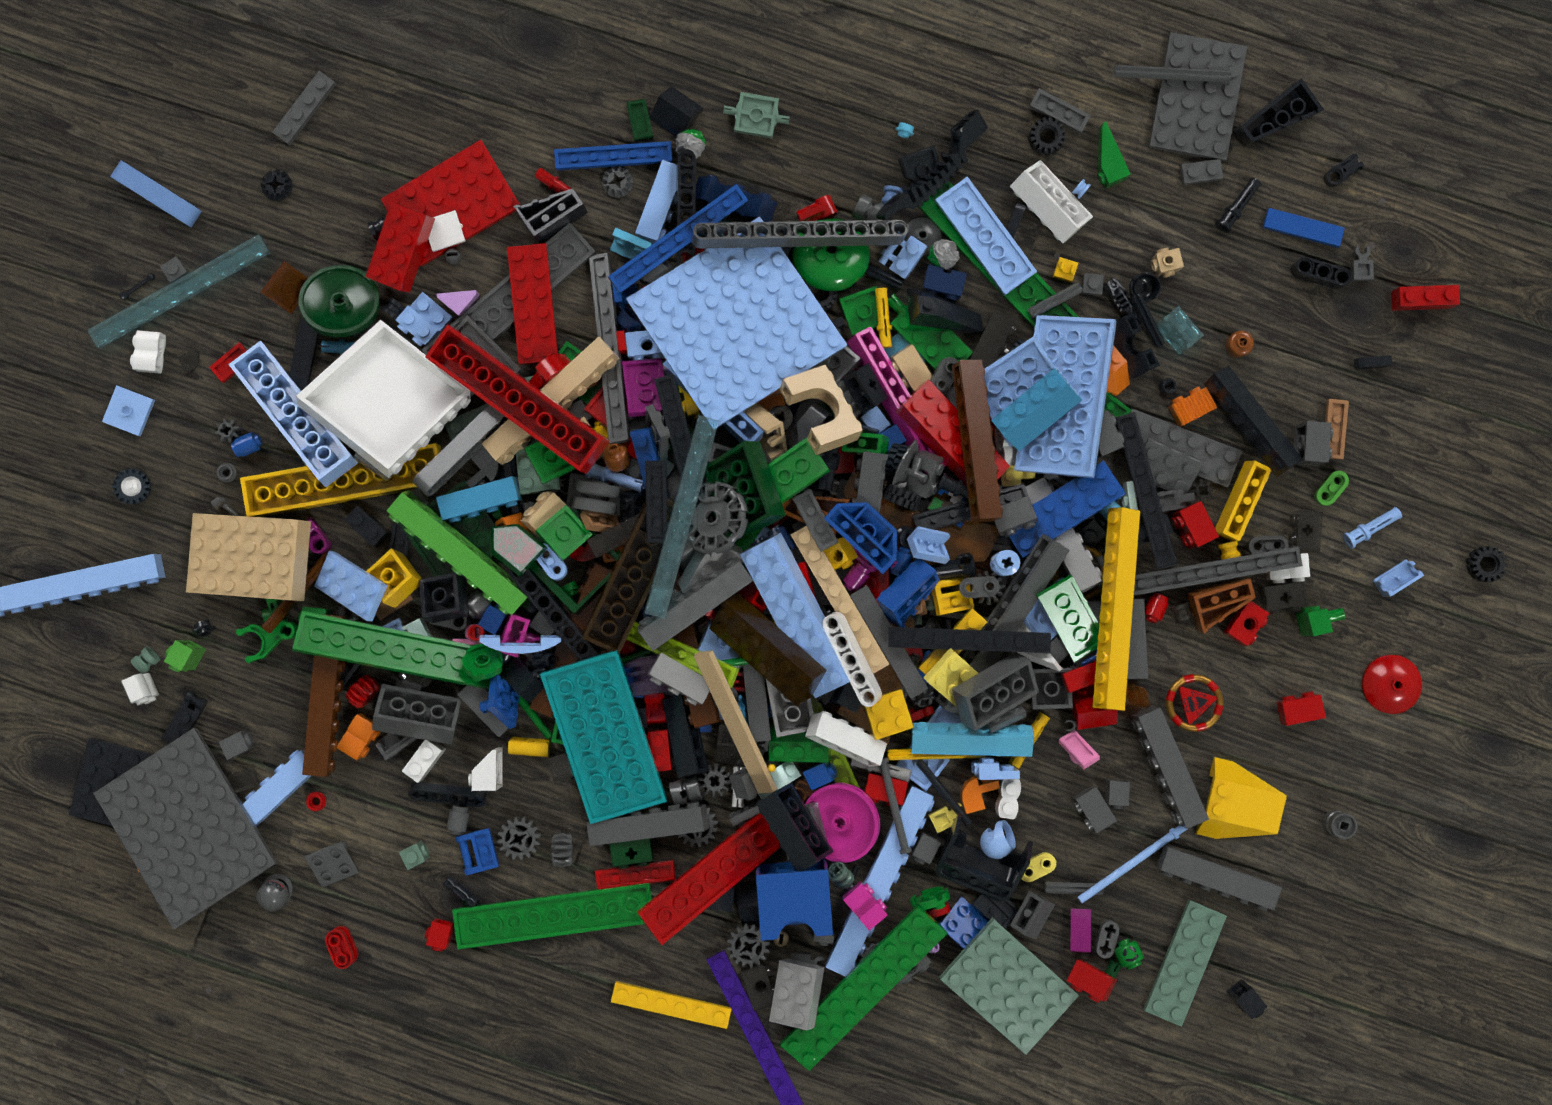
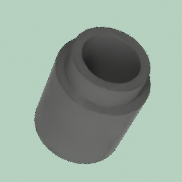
M453 805L449 811L446 829L450 830L449 833L461 835L462 832H466L469 807Z

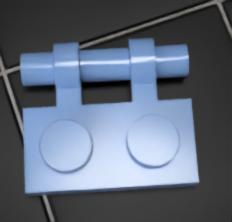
M910 236L907 242L904 240L903 243L899 244L903 248L897 257L892 253L898 245H889L887 249L882 251V256L878 260L883 265L886 264L888 259L891 260L893 263L889 269L905 280L928 248V246L913 236Z

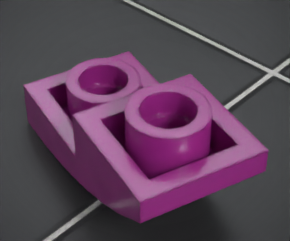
M1071 909L1070 952L1091 953V909Z

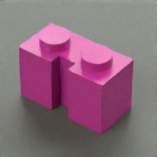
M860 881L842 897L870 931L888 915L886 912L888 907L880 898L878 900L875 899L872 895L874 891L868 883L864 885Z

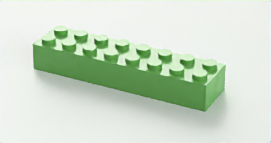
M409 490L402 492L387 509V512L390 513L389 517L397 524L399 522L405 526L404 530L413 537L416 535L420 538V543L428 550L432 548L437 553L436 557L444 563L447 561L451 564V569L459 576L463 574L468 579L467 583L475 589L477 587L483 591L482 595L491 602L494 600L499 604L498 608L507 615L509 613L512 615L527 598L505 570L449 523L442 520L437 513Z

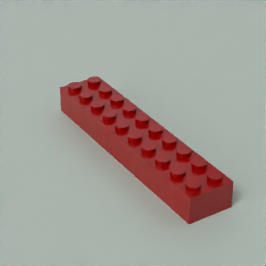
M448 324L425 356L433 364L580 472L587 474L610 442V440L473 340Z

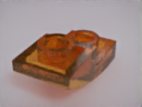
M1133 683L1126 688L1125 704L1138 707H1148L1151 705L1145 688Z

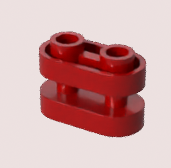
M337 926L326 935L325 943L331 959L337 968L345 969L357 960L358 950L347 927Z

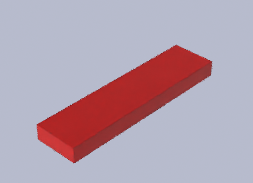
M673 859L651 862L645 866H638V864L630 865L629 868L624 869L615 867L595 870L597 889L642 883L652 884L676 880Z

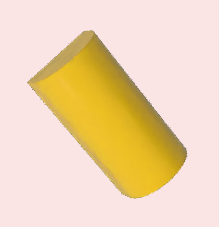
M512 737L508 741V754L549 757L551 740Z

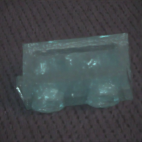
M1177 306L1157 323L1161 334L1179 355L1204 336L1180 306Z

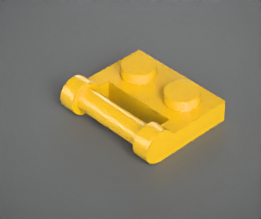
M959 576L939 580L931 591L936 616L974 608L973 598H965L959 591L941 593V588L959 585L963 580ZM970 584L966 586L968 592H971Z

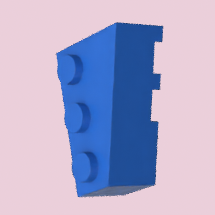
M917 558L914 562H911L907 569L900 576H897L893 583L886 590H883L877 598L887 620L896 627L906 628L904 625L911 614L913 616L916 614V606L921 599L926 600L940 580L936 570L922 559Z

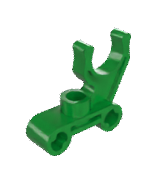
M265 598L268 608L262 610L264 622L267 621L284 600ZM285 616L271 633H267L261 625L257 624L237 629L236 634L238 636L254 632L259 635L262 641L261 650L254 656H246L245 661L253 663L256 660L265 659L283 639H295L298 624L288 622L287 616ZM286 628H291V634L286 633Z

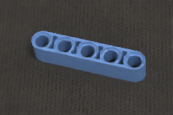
M120 160L110 176L191 228L202 212L122 160Z

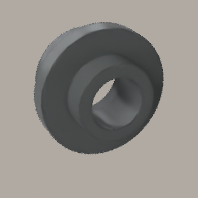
M223 463L217 468V477L222 482H232L237 476L236 467L230 463ZM227 469L230 470L229 476H225V471Z

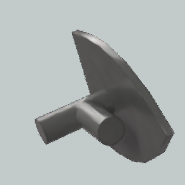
M916 439L904 454L895 473L892 485L907 482L908 476L926 482L928 475L919 471L923 457L916 455L914 459L915 453L918 452V442Z

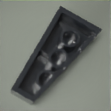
M1301 78L1236 127L1233 133L1241 144L1246 146L1324 111V108Z

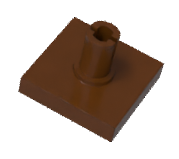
M284 261L271 276V279L261 290V293L292 314L299 305V293L308 278Z

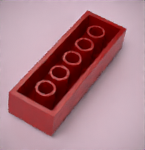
M928 379L895 412L935 455L944 458L943 463L959 480H963L964 485H967L957 409ZM995 450L994 458L998 468V480L1010 465Z

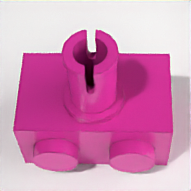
M514 612L512 615L508 614L500 643H540V636L527 632L530 622L528 616ZM501 651V653L511 655L517 658L519 655L518 653H507Z

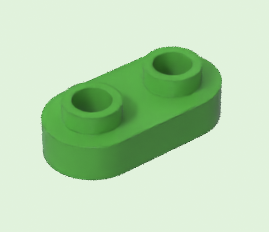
M1343 471L1330 473L1314 494L1315 501L1321 506L1333 504L1349 484L1347 474ZM1335 478L1339 479L1338 485L1334 483ZM1322 493L1327 495L1325 500L1322 499Z

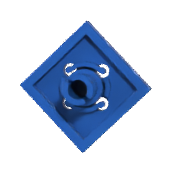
M498 674L490 678L488 700L480 702V710L483 714L487 712L493 713L509 729L516 727L519 695Z

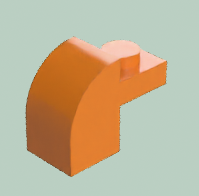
M975 776L969 778L963 784L960 792L964 812L969 814L985 809L981 793L999 789V781L997 779L981 780V783H978Z

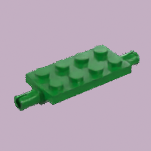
M895 293L888 299V305L898 314L890 325L908 344H913L918 354L934 371L939 362L944 358L952 357L957 361L967 360L973 354L952 330L910 325L908 305L906 306ZM950 363L947 366L948 370H952V365Z

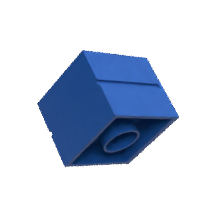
M826 859L820 860L804 871H797L793 868L791 862L765 863L757 866L756 882L761 941L776 940L779 938V934L784 926L796 924L809 925L816 936L833 935Z

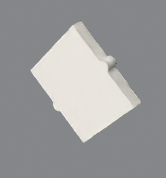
M456 210L433 217L436 219L429 236L433 252L466 242L462 231L463 225L459 222Z

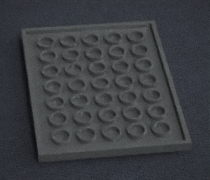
M197 728L191 729L93 793L173 929L179 928L278 863Z

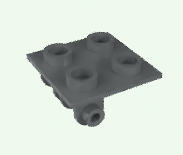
M339 841L333 845H328L305 856L322 888L359 873L347 851L348 843L346 841Z

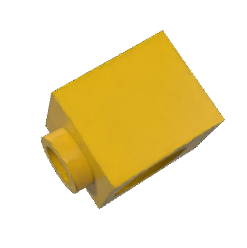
M842 537L837 539L838 544L824 550L834 570L849 568L854 564L852 561L858 557L852 545Z

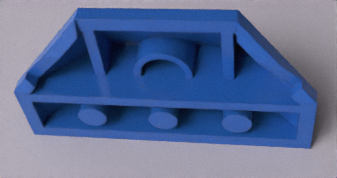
M868 502L838 503L825 516L824 519L882 574L897 560V529Z

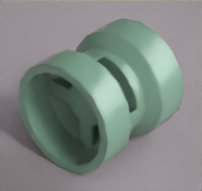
M146 646L141 650L139 656H135L131 660V663L140 673L145 674L150 670V666L156 665L160 661V657L154 650Z
M835 862L829 867L828 877L835 882L838 888L847 889L852 885L854 875L842 862Z

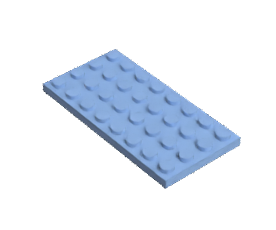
M1037 315L1034 336H1036L1056 369L1059 370L1077 392L1082 401L1022 450H1017L1015 471L1086 478L1095 477L1117 322L1115 319Z

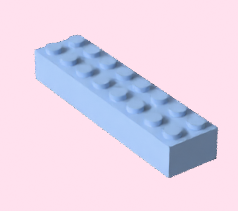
M259 341L228 364L325 487L358 464L338 437L298 406L296 395L301 390L262 341Z
M779 533L741 553L740 556L777 627L827 670L813 693L814 697L817 698L849 683L850 681L822 624L825 616L783 535Z

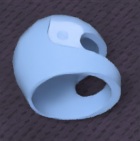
M1005 820L998 821L994 830L987 828L981 836L980 846L988 857L1001 859L1011 853L1016 847L1013 831Z

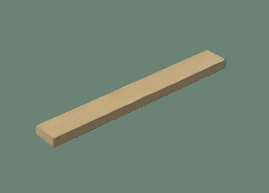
M713 650L697 652L694 655L695 661L758 794L773 793L777 787Z

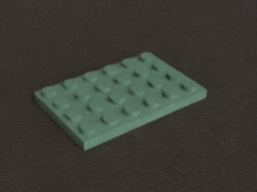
M993 917L939 976L941 981L1025 1055L1079 996Z

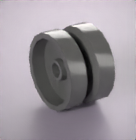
M577 480L575 490L579 493L587 494V498L575 497L572 508L616 515L617 504L605 500L606 497L618 498L620 487L592 480L589 482Z

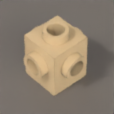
M1179 248L1157 250V253L1151 260L1153 272H1156V276L1163 275L1164 278L1175 275V272L1180 271L1184 267Z

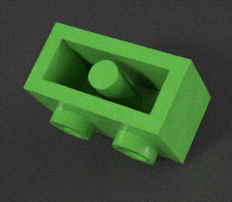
M175 640L174 644L167 649L164 662L169 664V668L176 672L195 670L206 648L191 640Z

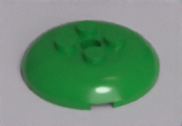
M824 218V219H820V220H817V221H844V220L836 219V218ZM816 232L818 235L823 236V233ZM869 246L792 247V263L797 272L806 280L807 284L824 291H839L853 286L856 281L864 276L870 260ZM830 249H832V251L834 250L835 253H832V254H831V253H829V252H827V251L830 250Z

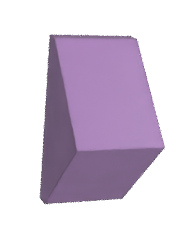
M476 290L439 293L437 298L460 317L478 301L480 294Z

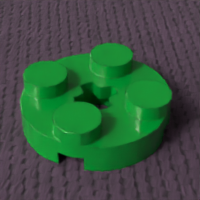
M483 643L473 645L465 651L466 654L462 658L463 670L472 680L478 682L492 678L502 672L503 656L501 651L490 648ZM483 659V661H487V662L481 664V663L479 662V660Z
M942 886L932 887L921 891L922 895L919 897L916 894L910 898L912 909L918 904L924 911L931 908L939 910L946 906L945 902L950 899V894L947 887L945 890H943Z

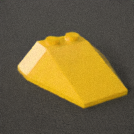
M1213 757L1209 776L1213 777L1205 809L1209 820L1198 824L1195 834L1214 839L1278 834L1287 795L1237 763Z

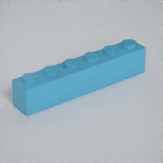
M912 722L914 727L911 731L912 754L1032 757L1034 743L1032 725H1007L991 733L985 725L974 731L963 723Z

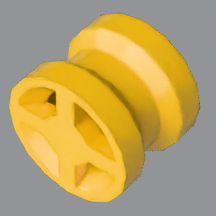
M1237 541L1218 545L1222 552L1221 560L1241 556L1237 550Z

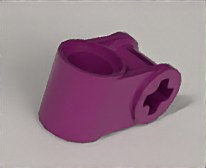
M309 517L308 521H311L310 550L322 555L325 552L328 553L332 548L331 541L322 531L319 524ZM322 540L324 546L321 550H318L317 544Z

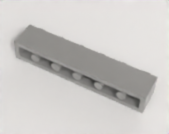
M1044 477L1025 487L1032 505L1055 491L1050 481L1047 482ZM1072 528L1054 539L1070 550L1062 561V565L1068 576L1071 574L1074 577L1082 593L1101 584L1103 575L1100 569L1092 564L1093 557L1088 549L1085 550L1082 546L1083 539L1079 532L1075 533Z

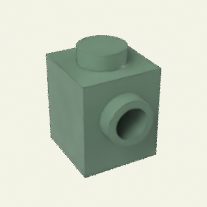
M422 840L399 852L407 870L430 858L429 849L426 844H423Z

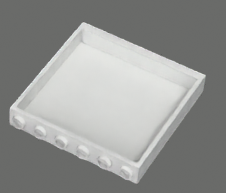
M380 320L296 395V399L301 409L389 478L392 474H397L407 460H412L416 455V451L421 447H425L434 434H439L448 421H452L461 408H466L469 405L471 391L425 358L426 355Z

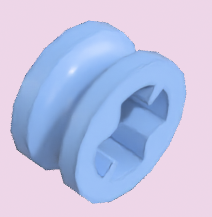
M1083 179L1072 193L1077 194V198L1080 199L1091 185L1086 184Z

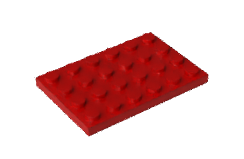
M482 140L381 198L387 211L391 202L401 204L431 217L456 210L459 222L463 225L462 231L465 240L470 239L516 211L514 206L520 204ZM428 239L420 266L428 264L443 255L448 249L455 248L460 244L433 252Z

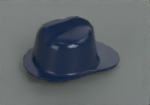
M620 303L619 307L622 310L617 317L618 328L621 331L624 330L625 333L644 331L645 327L635 312Z

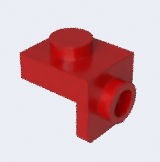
M652 692L649 695H644L648 725L667 723L665 712L663 711L662 700L665 699L663 693Z

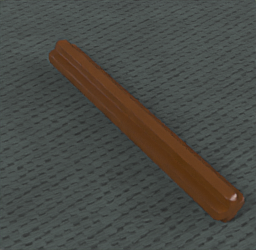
M325 552L307 572L305 592L318 578L328 553ZM284 600L262 625L263 630L271 633L298 601Z

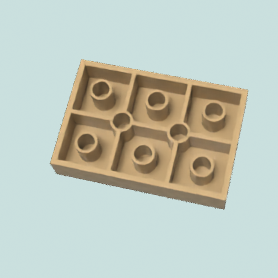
M193 513L186 592L304 601L311 521Z

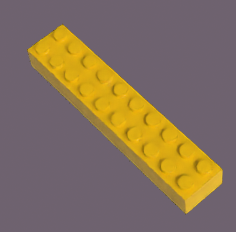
M434 443L421 447L416 451L414 458L410 461L407 460L397 474H393L388 481L359 462L327 487L316 478L308 466L242 477L240 480L246 517H264L394 494L407 490L411 491L417 488L413 483V479L441 452V446Z

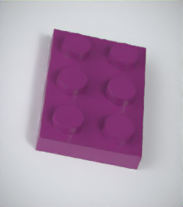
M662 359L622 361L629 417L645 416V406L652 404L656 411H660L663 414L654 381L656 378L664 377Z

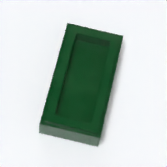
M646 99L626 102L634 142L653 138Z

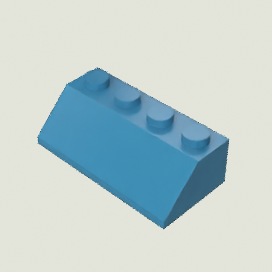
M1054 368L991 421L1003 436L1020 451L1080 403L1082 399L1059 370Z

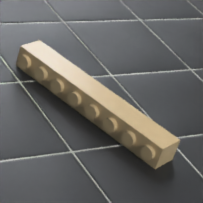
M598 337L549 381L541 391L568 409L578 396H582L592 383L599 381L602 374L616 365V361L620 358L604 340ZM508 419L482 445L495 461L504 465L510 462L519 450L524 449L533 437Z
M807 525L791 534L835 612H840L845 616L873 674L888 666L889 663L824 551L820 552Z

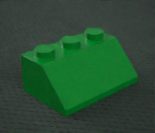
M772 718L769 761L829 762L831 760V749L805 737L806 732L777 737Z

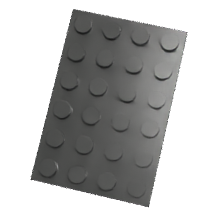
M1170 32L1163 67L1231 71V80L1226 83L1161 79L1148 148L1211 160L1220 159L1222 162L1227 160L1247 46Z

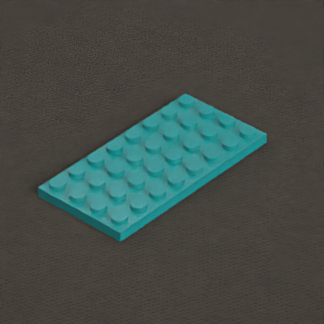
M618 650L541 672L540 676L590 824L667 802V797Z

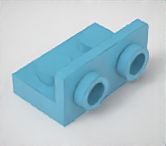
M615 228L612 234L614 241L610 250L628 259H633L651 246L652 243Z

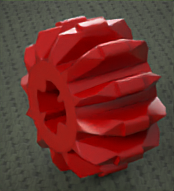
M365 675L359 678L357 682H354L347 691L346 698L356 708H362L380 691V685L374 677Z

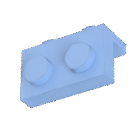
M918 526L907 538L914 558L946 564L950 560L944 545L950 538L949 533Z

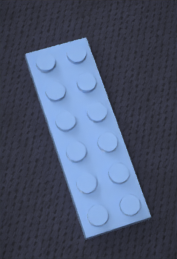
M968 177L935 199L936 204L1004 296L1037 272Z

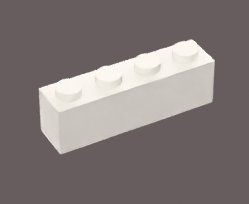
M825 711L812 714L805 737L869 767L881 766L887 745L886 742L880 739L874 740L873 734L865 733L864 729L848 725L846 720L835 719L831 713Z

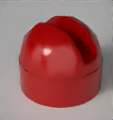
M472 625L468 629V636L471 640L480 641L476 636V628H479V635H485V631L479 625Z

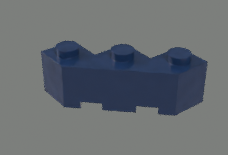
M708 175L707 177L699 176L696 183L695 201L706 206L733 186L722 184L718 181L719 178L713 175ZM737 184L748 201L730 215L738 218L739 216L749 218L750 222L758 217L763 222H771L777 202L772 200L769 194L760 192L759 195L750 194L744 190V186Z

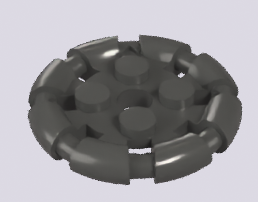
M708 482L696 487L691 491L692 494L688 498L686 497L682 503V506L688 508L689 511L683 523H681V535L685 542H689L691 548L703 554H711V552H716V554L723 553L735 546L736 540L738 538L741 539L748 523V519H746V512H748L746 502L743 496L727 483L716 482L715 484H710ZM712 492H715V497H710ZM730 497L731 500L728 503L725 502L726 498ZM699 499L701 503L696 507L694 503ZM715 512L717 516L716 520L712 523H709V515ZM733 513H738V519H733ZM731 530L732 534L729 537H727L725 534L729 533V531ZM698 531L700 535L695 538V533ZM710 538H715V544L710 543Z

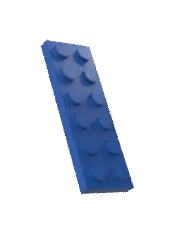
M1103 460L1096 465L1094 478L1076 477L1033 504L1038 522L1035 523L1033 528L1017 530V533L1009 536V538L1024 559L1030 554L1043 533L1052 539H1056L1125 496L1126 493Z

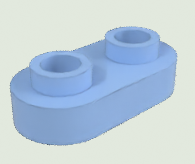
M543 543L547 547L545 551H549V556L544 558L542 553L537 561L550 578L554 580L563 579L567 574L566 564L556 556L546 543ZM556 567L561 568V571L558 574H555Z

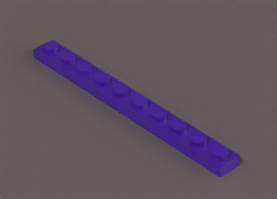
M723 949L708 957L706 960L780 1104L804 1105L726 951Z

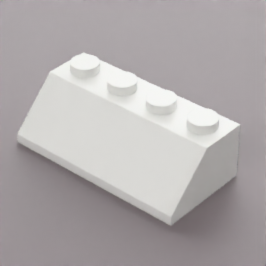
M1041 160L1026 169L1010 186L1014 194L1027 204L1028 209L1034 212L1040 218L1041 223L1047 226L1053 232L1054 237L1062 243L1070 239L1093 218L1091 213Z

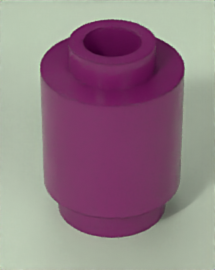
M858 561L857 564H853L843 578L844 586L852 592L861 589L869 578L871 571Z

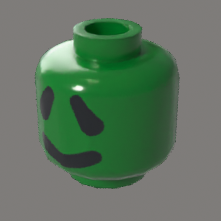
M1127 938L1117 943L1119 947L1115 948L1114 954L1121 967H1126L1129 970L1142 964L1141 961L1144 955L1137 941H1129Z

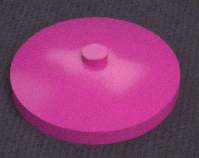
M831 783L819 788L808 798L805 804L818 802L826 838L834 851L826 856L825 859L842 863L852 862L863 857L874 846L880 832V817L874 802L863 790L847 783Z

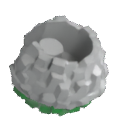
M687 129L677 134L675 147L678 155L682 150L689 149L694 152L696 158L701 156L706 146L705 138L701 131ZM683 156L686 160H691L689 157Z
M944 239L935 242L931 246L928 256L933 266L944 268L943 270H950L960 258L956 243Z

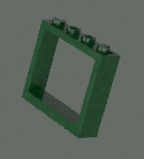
M570 507V510L583 523L580 516L582 512L579 509L575 511L573 508ZM589 530L593 534L592 537L617 561L621 551L615 552L611 548L614 544L606 536L602 538L598 531ZM541 538L538 539L541 543H545ZM536 561L529 567L576 615H579L602 592L611 574L610 572L577 604L554 579L547 575Z

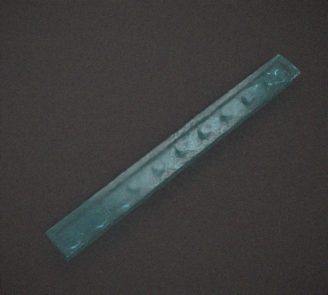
M258 234L87 331L96 347L102 348L268 255L270 251L263 238Z
M700 415L697 418L644 614L665 619L719 422L717 420Z

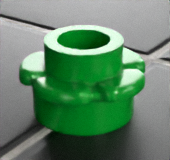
M572 581L561 587L571 596L578 592L577 588H579V585L577 586L576 582Z

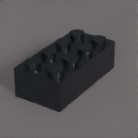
M792 783L783 786L756 803L760 814L765 817L771 832L776 835L782 850L786 852L793 868L797 871L808 869L834 852Z

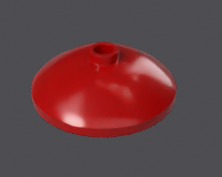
M1384 655L1373 660L1365 669L1362 677V690L1366 700L1373 708L1383 713L1398 714L1409 710L1418 701L1422 691V679L1417 667L1407 658L1399 655ZM1396 681L1399 682L1398 688H1395L1394 685Z

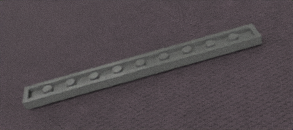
M602 253L590 256L589 263L597 337L604 340L620 358L616 361V365L602 374L609 443L619 444L630 442L621 352L618 350L616 335L618 331L613 285L608 278L612 274L610 255Z
M1298 546L1135 575L1134 595L1303 566L1300 548ZM1102 581L1101 584H1100L1101 594H1102V584H1103V581Z

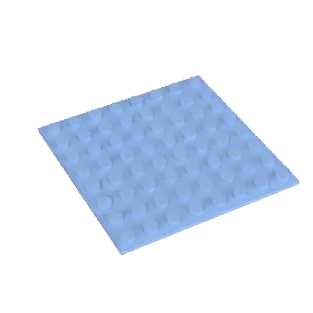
M758 217V218H756L755 220H753V221H751V222H763V221H762V219H761L760 217ZM738 233V236L745 237L744 234ZM757 233L759 236H765L762 233ZM781 247L707 248L626 298L713 430L780 389L784 378L810 370L847 346Z

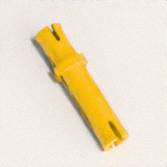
M887 288L875 289L878 326L876 328L879 331V341L884 349L891 348L890 330H892V325H890Z
M1041 712L1038 713L1032 723L1034 743L1050 720L1048 716ZM1012 756L1008 762L1019 769L1026 757Z

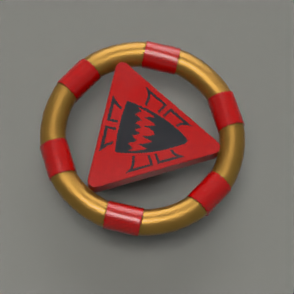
M1189 674L1180 677L1171 685L1166 696V710L1170 719L1181 729L1190 732H1199L1212 727L1219 720L1224 707L1223 695L1219 686L1212 679L1200 674ZM1194 681L1202 682L1210 688L1215 696L1180 686ZM1178 689L1187 723L1174 711L1173 701ZM1216 701L1212 717L1206 722L1193 725L1192 723Z

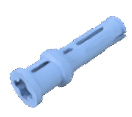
M596 462L586 474V478L599 479L604 483H614L640 493L645 488L643 480L611 471L607 466L596 465Z
M1394 507L1365 525L1359 524L1355 530L1349 533L1345 532L1342 535L1343 540L1349 548L1354 549L1356 544L1363 540H1369L1375 532L1401 519L1402 514L1397 507Z

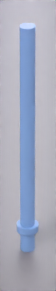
M1182 826L1169 829V833L1077 898L1081 903H1084L1173 839L1177 840L1179 835L1187 829Z

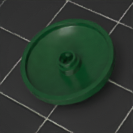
M334 265L320 269L305 281L300 290L299 308L302 317L313 330L322 335L347 337L357 334L366 329L378 314L380 296L375 282L366 277L367 273L352 266Z

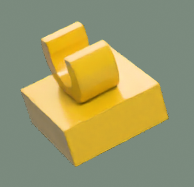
M1059 257L1053 277L1072 283L1078 263Z

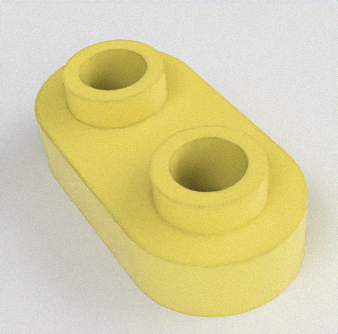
M1047 852L1032 857L1027 868L1031 869L1032 873L1031 875L1024 873L1021 879L1025 882H1032L1052 872L1056 867L1055 858ZM1045 860H1049L1050 862L1049 866L1047 867L1043 866V862Z

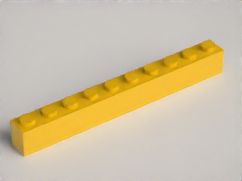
M1119 507L1109 508L1107 516L1093 708L1125 711L1140 511Z

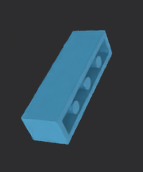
M511 476L436 497L442 520H449V523L461 521L460 517L468 515V518L479 516L481 511L487 510V513L498 511L499 506L506 505V508L518 505L517 501L522 500V496L520 495L517 477Z

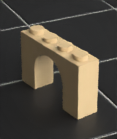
M826 365L783 379L779 390L788 405L814 398L827 403L834 413V420L811 428L807 440L816 455L858 440L863 431L862 425L855 418L851 405L847 404L841 388L837 386L832 372L828 370Z

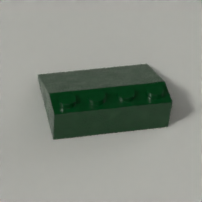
M743 441L703 467L707 482H710V484H715L716 482L727 483L743 496L748 512H746L748 523L743 536L771 525L786 516L760 442ZM727 497L725 502L728 503L731 500V498ZM733 513V519H738V513ZM730 530L729 533L726 534V536L729 537L732 534V531Z

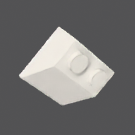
M503 747L493 749L472 770V774H469L468 782L469 786H472V791H496L503 787Z

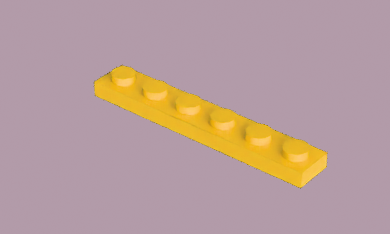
M619 981L615 982L611 999L612 1003L725 1029L728 1027L731 1007Z

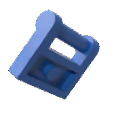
M490 827L455 837L456 842H459L463 857L465 875L500 866ZM471 839L478 866H473L466 840Z

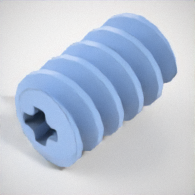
M1011 550L997 552L990 560L991 570L998 576L1012 575L1020 567V558L1017 553ZM1002 560H1006V563L1008 564L1007 567H1004V563H1002Z

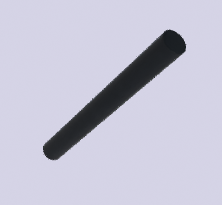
M920 759L916 765L956 815L958 812L962 814L961 821L965 826L969 825L972 822L971 819L925 762Z

